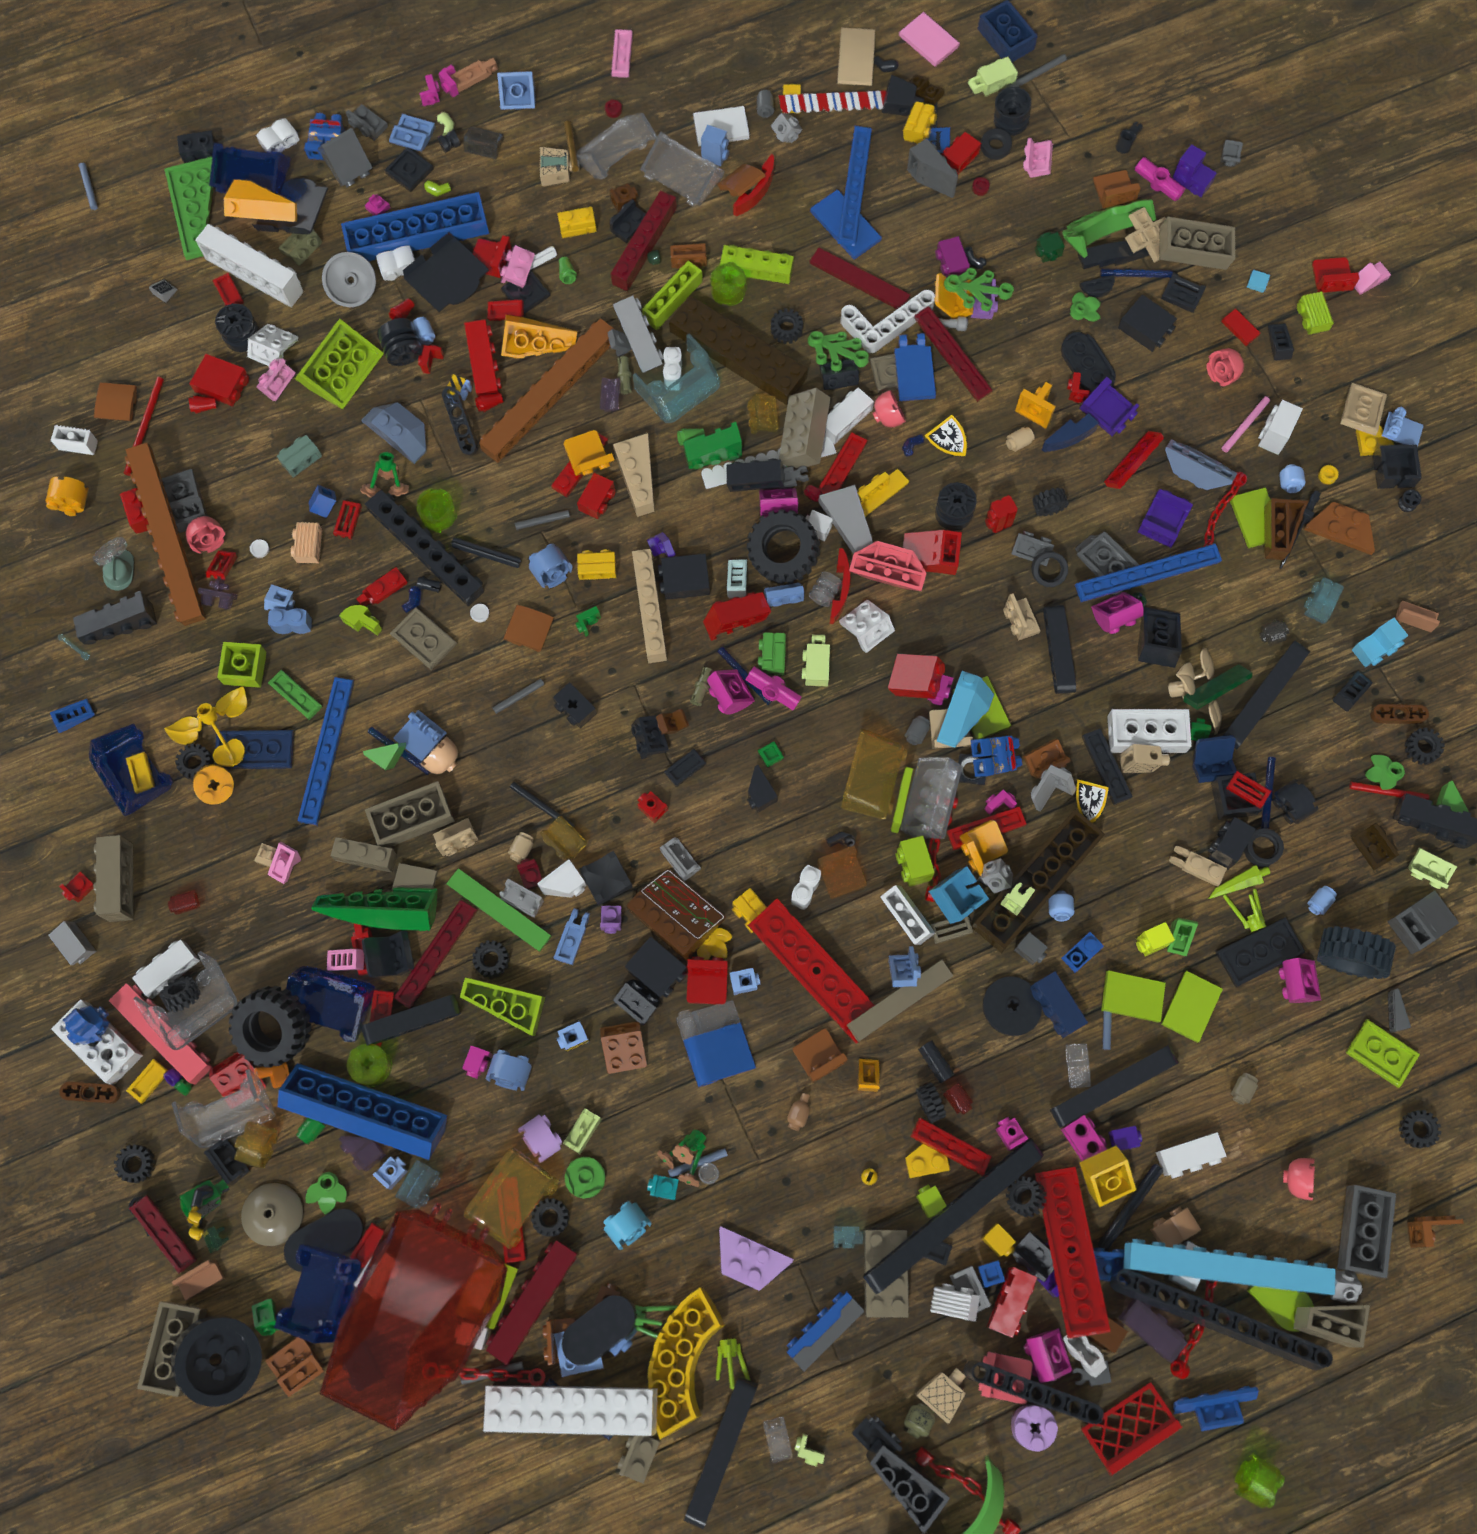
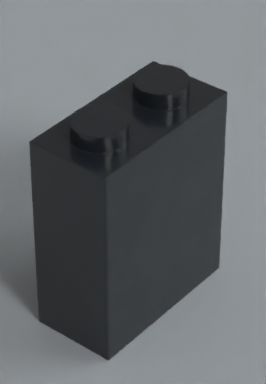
M1142 294L1121 319L1118 329L1153 352L1157 347L1161 348L1166 341L1165 337L1167 335L1170 336L1174 332L1177 318Z
M706 554L661 558L662 565H658L659 576H663L664 582L660 583L661 594L665 593L666 600L710 595Z
M652 937L644 943L624 966L631 975L661 1000L664 997L668 998L674 991L672 987L677 982L681 983L687 976V973H685L687 967Z

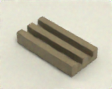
M968 916L963 919L965 923L936 931L935 928L950 924L948 920L930 924L935 932L933 935L935 944L972 934L973 930ZM967 927V930L938 938V935Z

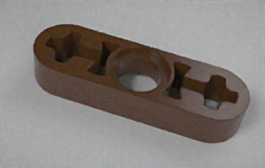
M1379 704L1372 709L1370 716L1376 723L1421 724L1429 717V711L1423 705ZM1379 710L1385 714L1382 718L1380 714H1377ZM1395 710L1403 711L1404 718L1396 717ZM1417 711L1423 715L1421 718L1418 715L1410 716V714H1415Z
M66 1082L59 1090L60 1096L64 1100L113 1104L121 1096L120 1089L109 1084ZM89 1087H93L95 1095L88 1099L85 1096V1092ZM70 1088L80 1090L79 1094L71 1093L70 1097L66 1091ZM111 1090V1092H114V1096H110V1098L101 1095V1091L110 1092Z

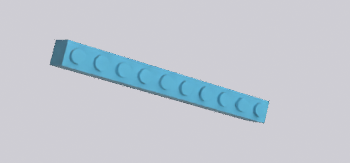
M1132 1239V1243H1125L1124 1269L1320 1295H1335V1269L1327 1268L1328 1264L1314 1263V1266H1308L1307 1261L1294 1260V1264L1287 1263L1285 1258H1274V1261H1269L1267 1256L1254 1255V1258H1247L1246 1253L1234 1252V1256L1226 1255V1251L1213 1250V1253H1208L1206 1248L1193 1247V1250H1186V1246L1173 1244V1248L1165 1247V1243L1153 1242L1152 1245H1147L1145 1240Z

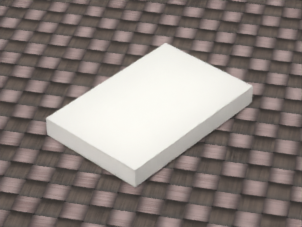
M744 106L693 113L698 146H701V137L707 125L727 131L729 142L749 139Z

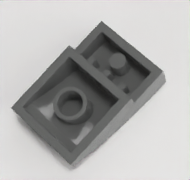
M192 469L162 478L179 533L186 531L188 524L197 517H208Z

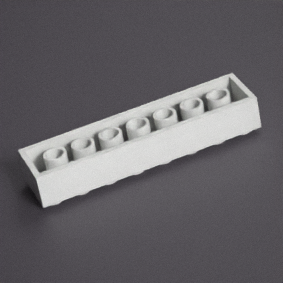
M486 1386L484 1432L640 1436L656 1434L657 1388Z

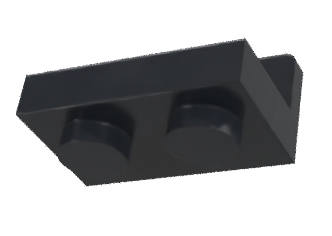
M1030 1230L1016 1245L1012 1254L1019 1264L1025 1265L1033 1276L1045 1282L1054 1270L1050 1247Z

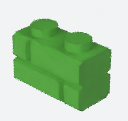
M763 633V639H759V650H762V657H758V668H762V671L767 675H784L785 633Z

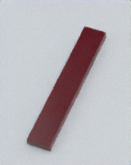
M819 247L810 259L811 265L895 309H899L910 299V294Z
M928 306L917 313L914 319L974 399L979 402L991 394L993 391L932 309Z
M460 899L394 996L395 1000L409 1009L414 1006L478 910Z

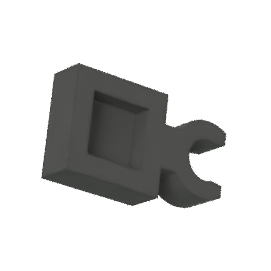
M793 466L784 468V487L779 489L797 486L798 480L802 482L808 481V475H801L807 471V467L801 466L796 471H794Z
M1104 1360L1107 1368L1097 1377L1091 1376L1080 1368L1072 1369V1373L1079 1372L1081 1374V1379L1074 1381V1384L1082 1385L1086 1380L1089 1381V1386L1112 1383L1107 1360Z

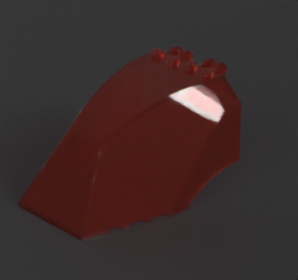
M438 1202L432 1208L430 1214L420 1209L396 1211L390 1220L342 1316L319 1393L394 1431H397L411 1419L418 1409L425 1407L432 1397L436 1394L439 1395L442 1389L451 1381L454 1382L461 1373L481 1333L501 1302L508 1270L493 1247L484 1243L489 1233L488 1228L485 1227L478 1239H476L472 1235L477 1230L478 1223L473 1221L467 1233L447 1224L453 1212L451 1209L448 1208L445 1211L441 1220L435 1218L441 1209V1204Z

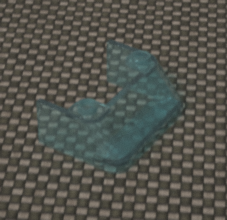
M690 334L686 335L687 350L691 353L690 361L694 368L667 387L658 380L646 385L636 373L633 374L634 389L666 423L675 422L720 387V377L707 352Z

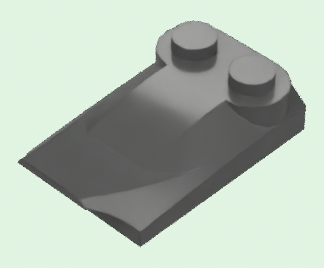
M1105 531L1100 535H1090L1075 548L1077 556L1097 577L1139 566Z

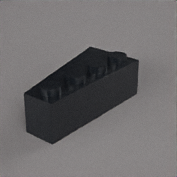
M141 591L136 592L135 597L130 599L127 596L121 598L120 603L103 605L100 611L94 609L73 618L77 638L87 645L94 644L102 639H112L120 634H130L138 629H149L157 624L153 604Z
M1407 793L1399 798L1392 818L1397 820L1399 824L1412 826L1421 833L1432 834L1436 839L1452 842L1456 847L1462 849L1469 848L1477 843V818L1470 817V812H1454L1450 806L1444 804L1434 806L1430 800Z
M878 1437L866 1453V1457L920 1530L925 1533L950 1497L945 1489Z

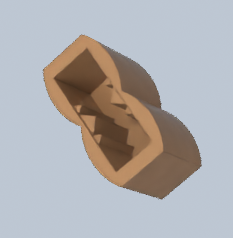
M1180 1206L1169 1212L1171 1214L1169 1218L1164 1219L1161 1217L1154 1221V1227L1150 1229L1157 1242L1165 1243V1247L1173 1248V1244L1178 1245L1201 1230L1189 1209H1181Z

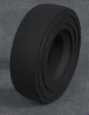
M1002 129L988 130L981 139V151L990 159H1003L1011 151V136ZM997 139L1003 143V146L1000 149H994L990 146V142Z

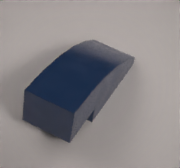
M1089 413L1076 424L1070 419L1044 442L1042 451H1055L1077 444L1093 434L1099 422Z

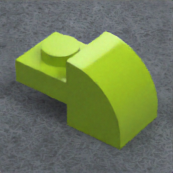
M353 605L346 608L340 614L343 623L357 632L362 627H365L378 636L382 631L379 621L371 616L372 614L365 606Z

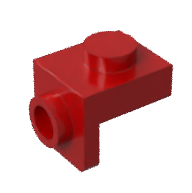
M437 345L423 346L422 355H419L418 365L421 366L423 373L430 374L433 358L444 359L441 347Z
M1074 372L1072 379H1068L1067 390H1070L1068 400L1082 403L1089 397L1090 391L1079 389L1081 373Z

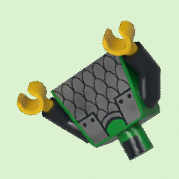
M207 1180L180 1196L181 1210L188 1218V1222L193 1225L189 1230L191 1238L198 1241L201 1239L204 1230L198 1227L202 1224L204 1216L220 1206L221 1195L229 1191V1187L224 1180L215 1185L210 1180Z

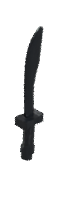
M1314 491L1309 498L1292 549L1304 524L1307 525L1315 513L1313 509L1320 499L1321 493L1319 491ZM1290 553L1286 556L1284 560H1282L1279 567L1280 569H1282V567L1284 566Z

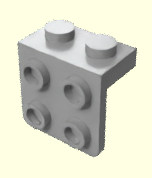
M1050 765L1048 770L1046 769L1043 772L1040 783L1031 792V798L1036 810L1041 811L1055 788L1073 796L1076 787L1070 771Z

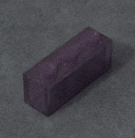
M1133 1299L1118 1319L1167 1362L1173 1363L1187 1345V1342L1183 1339L1185 1337L1184 1334L1176 1328L1171 1329L1167 1325L1168 1320L1159 1313L1156 1315L1150 1310L1151 1305Z

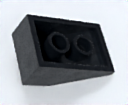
M1143 607L1144 613L1141 618L1138 641V661L1175 668L1182 653L1180 614Z

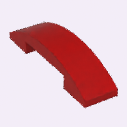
M773 154L769 156L762 166V172L765 174V177L758 182L749 195L743 193L734 203V216L737 217L752 209L768 191L774 174Z
M839 548L836 571L844 573L840 601H832L830 624H834L840 617L849 593L850 567L843 548Z

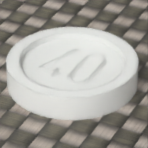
M255 540L250 546V552L254 557H265L269 552V545L264 540Z
M476 604L471 608L470 615L474 621L484 622L489 617V610L484 604Z

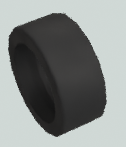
M1045 551L1034 558L1031 572L1033 578L1039 584L1045 587H1055L1066 579L1068 564L1061 554L1054 551ZM1047 558L1056 559L1061 566L1059 575L1052 580L1042 578L1039 573L1040 563Z
M1267 828L1254 831L1248 842L1244 855L1253 865L1268 867L1277 862L1284 851L1283 841L1274 830ZM1266 837L1272 841L1275 851L1270 858L1263 859L1255 854L1252 844L1256 838Z

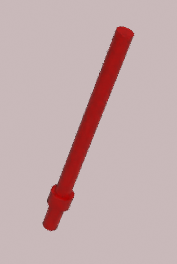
M161 377L156 379L133 447L141 445L164 382V379ZM126 464L124 474L130 476L132 469Z

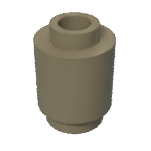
M1243 1073L1242 1076H1239L1231 1092L1233 1100L1241 1105L1250 1103L1258 1087V1079L1248 1073Z

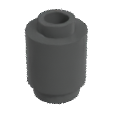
M762 90L757 96V114L767 118L774 113V97L770 91Z
M917 716L916 719H913L905 733L907 742L912 745L922 744L930 729V721L922 716Z

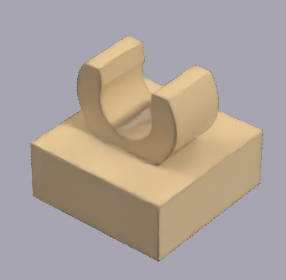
M262 843L254 861L270 867L277 848Z

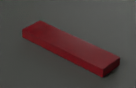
M148 1194L129 1208L178 1274L197 1260Z

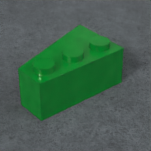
M731 423L732 427L721 430V428L715 429L716 433L709 436L702 434L684 441V453L688 468L700 469L706 465H717L723 461H735L742 457V441L737 423Z

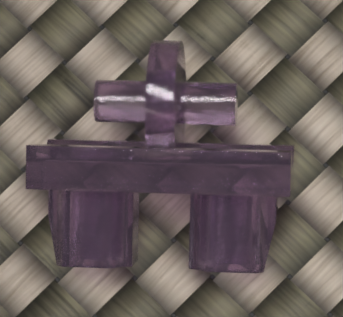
M602 378L600 410H605L606 412L618 410L620 378Z
M220 577L215 582L210 581L209 586L214 587V590L207 588L198 589V593L202 594L201 604L213 606L215 597H220L218 607L223 609H230L233 600H237L238 596L237 594L222 592L223 589L228 590L229 585L224 584V580Z

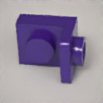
M663 532L647 540L653 556L665 553L668 558L675 556L671 542Z

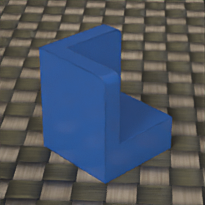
M318 485L309 500V511L326 518L336 502L335 491Z
M999 1261L978 1266L983 1282L981 1283L982 1287L986 1288L1005 1282Z

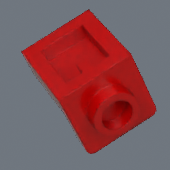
M79 872L67 885L61 884L59 887L63 890L61 894L69 901L73 899L79 903L94 888V883L84 873Z

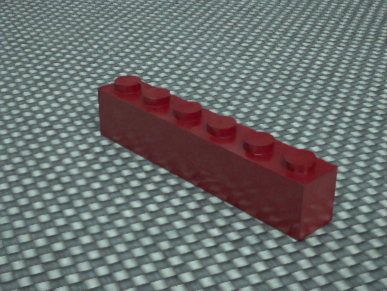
M660 190L611 272L612 285L628 292L677 210L676 197Z
M558 1240L555 1243L551 1242L545 1250L547 1256L543 1261H538L533 1269L536 1273L532 1279L528 1278L521 1288L524 1291L520 1298L515 1297L510 1305L511 1312L508 1316L504 1315L498 1324L500 1329L496 1335L492 1333L486 1342V1345H488L486 1351L506 1365L511 1362L579 1255Z

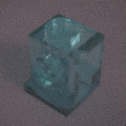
M834 1226L833 1248H838V1244H842V1248H855V1244H863V1231H859V1227Z

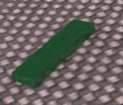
M1238 664L1195 689L1193 695H1189V693L1184 695L1183 702L1198 710L1251 679L1253 672Z

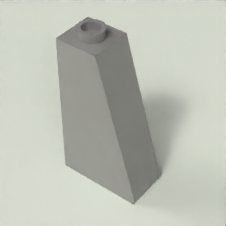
M855 485L819 496V504L827 516L833 519V525L853 554L873 543Z

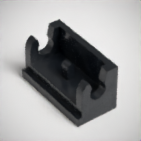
M221 1139L204 1151L227 1185L233 1186L251 1171L228 1139L224 1141Z

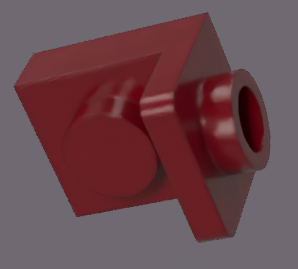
M531 858L522 860L517 865V869L524 888L530 890L539 887L537 883L542 880V876L536 860H531Z

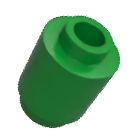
M307 1117L297 1129L296 1136L309 1145L311 1141H315L326 1125Z

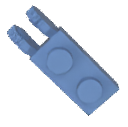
M576 908L573 909L569 922L567 921L554 955L555 960L572 966L590 917V913L585 912L581 924H574L579 911Z

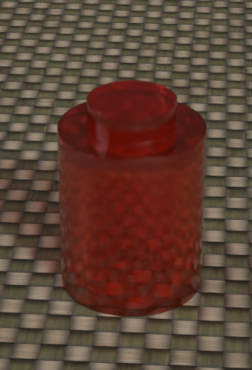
M193 889L171 896L170 901H168L170 912L179 915L200 908L197 892Z
M959 1082L943 1093L957 1114L961 1112L964 1115L972 1109L971 1104L973 1101Z

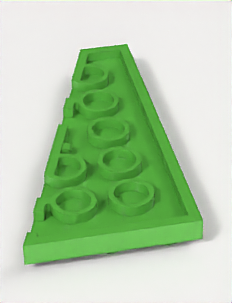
M216 156L164 168L186 260L204 256L196 242V238L209 222L217 165Z

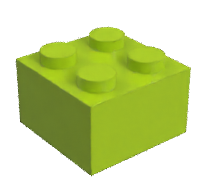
M223 642L217 678L223 685L261 688L267 652L260 644Z
M919 836L901 841L895 856L897 863L901 864L903 871H901L903 882H907L908 887L931 881L935 872L924 837Z

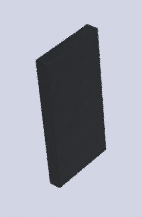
M1285 917L1217 951L1216 954L1236 988L1282 965L1283 961L1293 959L1306 951Z

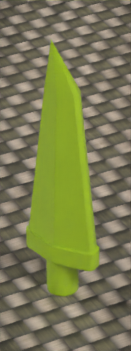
M1257 865L1251 866L1248 870L1216 887L1208 899L1254 885H1260L1264 883L1262 877L1270 874V870L1267 866L1260 870Z

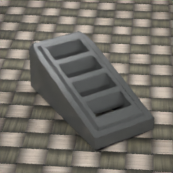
M1394 989L1388 992L1390 1033L1411 1028L1400 990Z

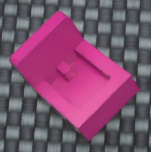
M450 65L442 69L438 75L443 90L446 93L449 92L454 98L459 93L456 82L450 77V75L455 73L454 66Z
M431 74L425 76L429 90L420 92L423 106L440 102L437 94L440 91L437 81H433Z
M1002 790L997 796L993 794L986 801L987 805L984 810L990 815L1003 802L1010 809H1014L1017 804L1015 802L1016 799L1010 792L1006 793Z

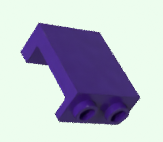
M1106 377L1079 409L1086 415L1089 413L1099 422L1098 425L1113 436L1116 432L1120 434L1126 427L1124 423L1128 419L1130 421L1133 420L1138 414L1136 410L1139 405L1137 403L1135 406L1132 405L1110 386L1112 381Z
M1159 489L1138 533L1171 548L1193 504L1185 498L1173 495L1170 491Z

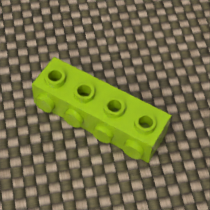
M724 245L720 261V273L790 284L794 256L772 253L770 251H759L753 248H740L735 245Z
M687 261L643 307L642 315L646 316L651 327L658 330L702 283V270L690 261Z

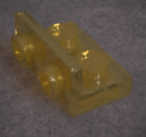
M756 393L747 405L750 415L749 426L751 427V434H756L759 430L776 432L779 429L776 397Z
M558 816L547 830H542L540 833L544 837L543 841L547 845L552 846L556 850L557 856L562 860H573L587 844L585 839L562 816Z

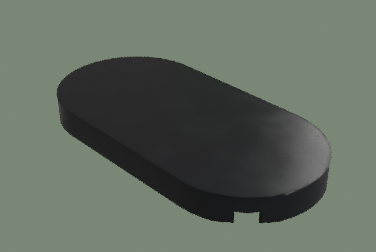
M1073 332L1066 336L1061 346V354L1072 373H1081L1080 386L1083 390L1090 391L1089 394H1091L1106 377L1112 381L1110 386L1113 387L1116 379L1115 371L1095 339L1087 333L1086 335L1081 334L1082 332Z
M338 1209L293 1233L286 1241L284 1247V1257L287 1264L296 1271L309 1272L351 1250L360 1242L364 1226L360 1216L348 1209Z
M609 1296L577 1319L565 1330L562 1337V1350L565 1357L573 1364L588 1365L595 1362L633 1332L636 1325L637 1312L633 1303L622 1296Z

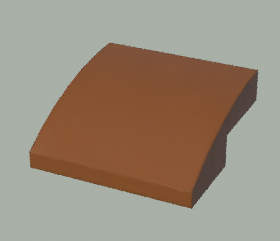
M742 164L717 185L720 190H728L731 196H741L765 177V174L751 165Z
M100 382L94 418L132 421L133 404H136L137 386Z
M516 605L503 639L518 646L523 645L540 652L554 617L531 608Z
M302 1333L265 1360L277 1377L276 1381L288 1397L324 1372L323 1366Z

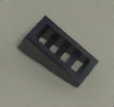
M1286 323L1268 325L1274 361L1291 359L1294 347Z
M1357 671L1334 697L1333 702L1348 712L1373 682ZM1355 680L1362 684L1364 688L1356 683Z

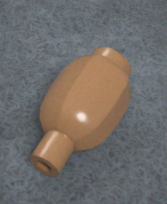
M802 1093L800 1101H796L792 1105L787 1117L788 1127L795 1131H799L800 1128L805 1126L810 1110L807 1103L810 1096Z

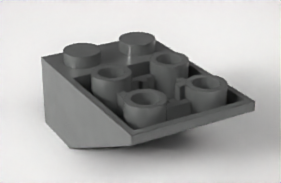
M925 139L910 148L907 170L918 183L953 198L958 174L955 169L949 166L946 158L939 154L936 146L933 143L931 144L928 139Z
M1435 890L1387 921L1411 954L1420 951L1459 924Z

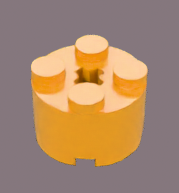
M53 477L50 479L46 507L51 510L63 511L68 516H76V513L84 511L88 487L85 488L83 482L74 478L64 477V480H58V477Z
M210 764L200 768L195 774L193 788L197 797L204 803L220 804L232 795L234 781L231 774L224 767ZM214 779L215 782H219L216 785V789L208 787L211 784L210 780Z

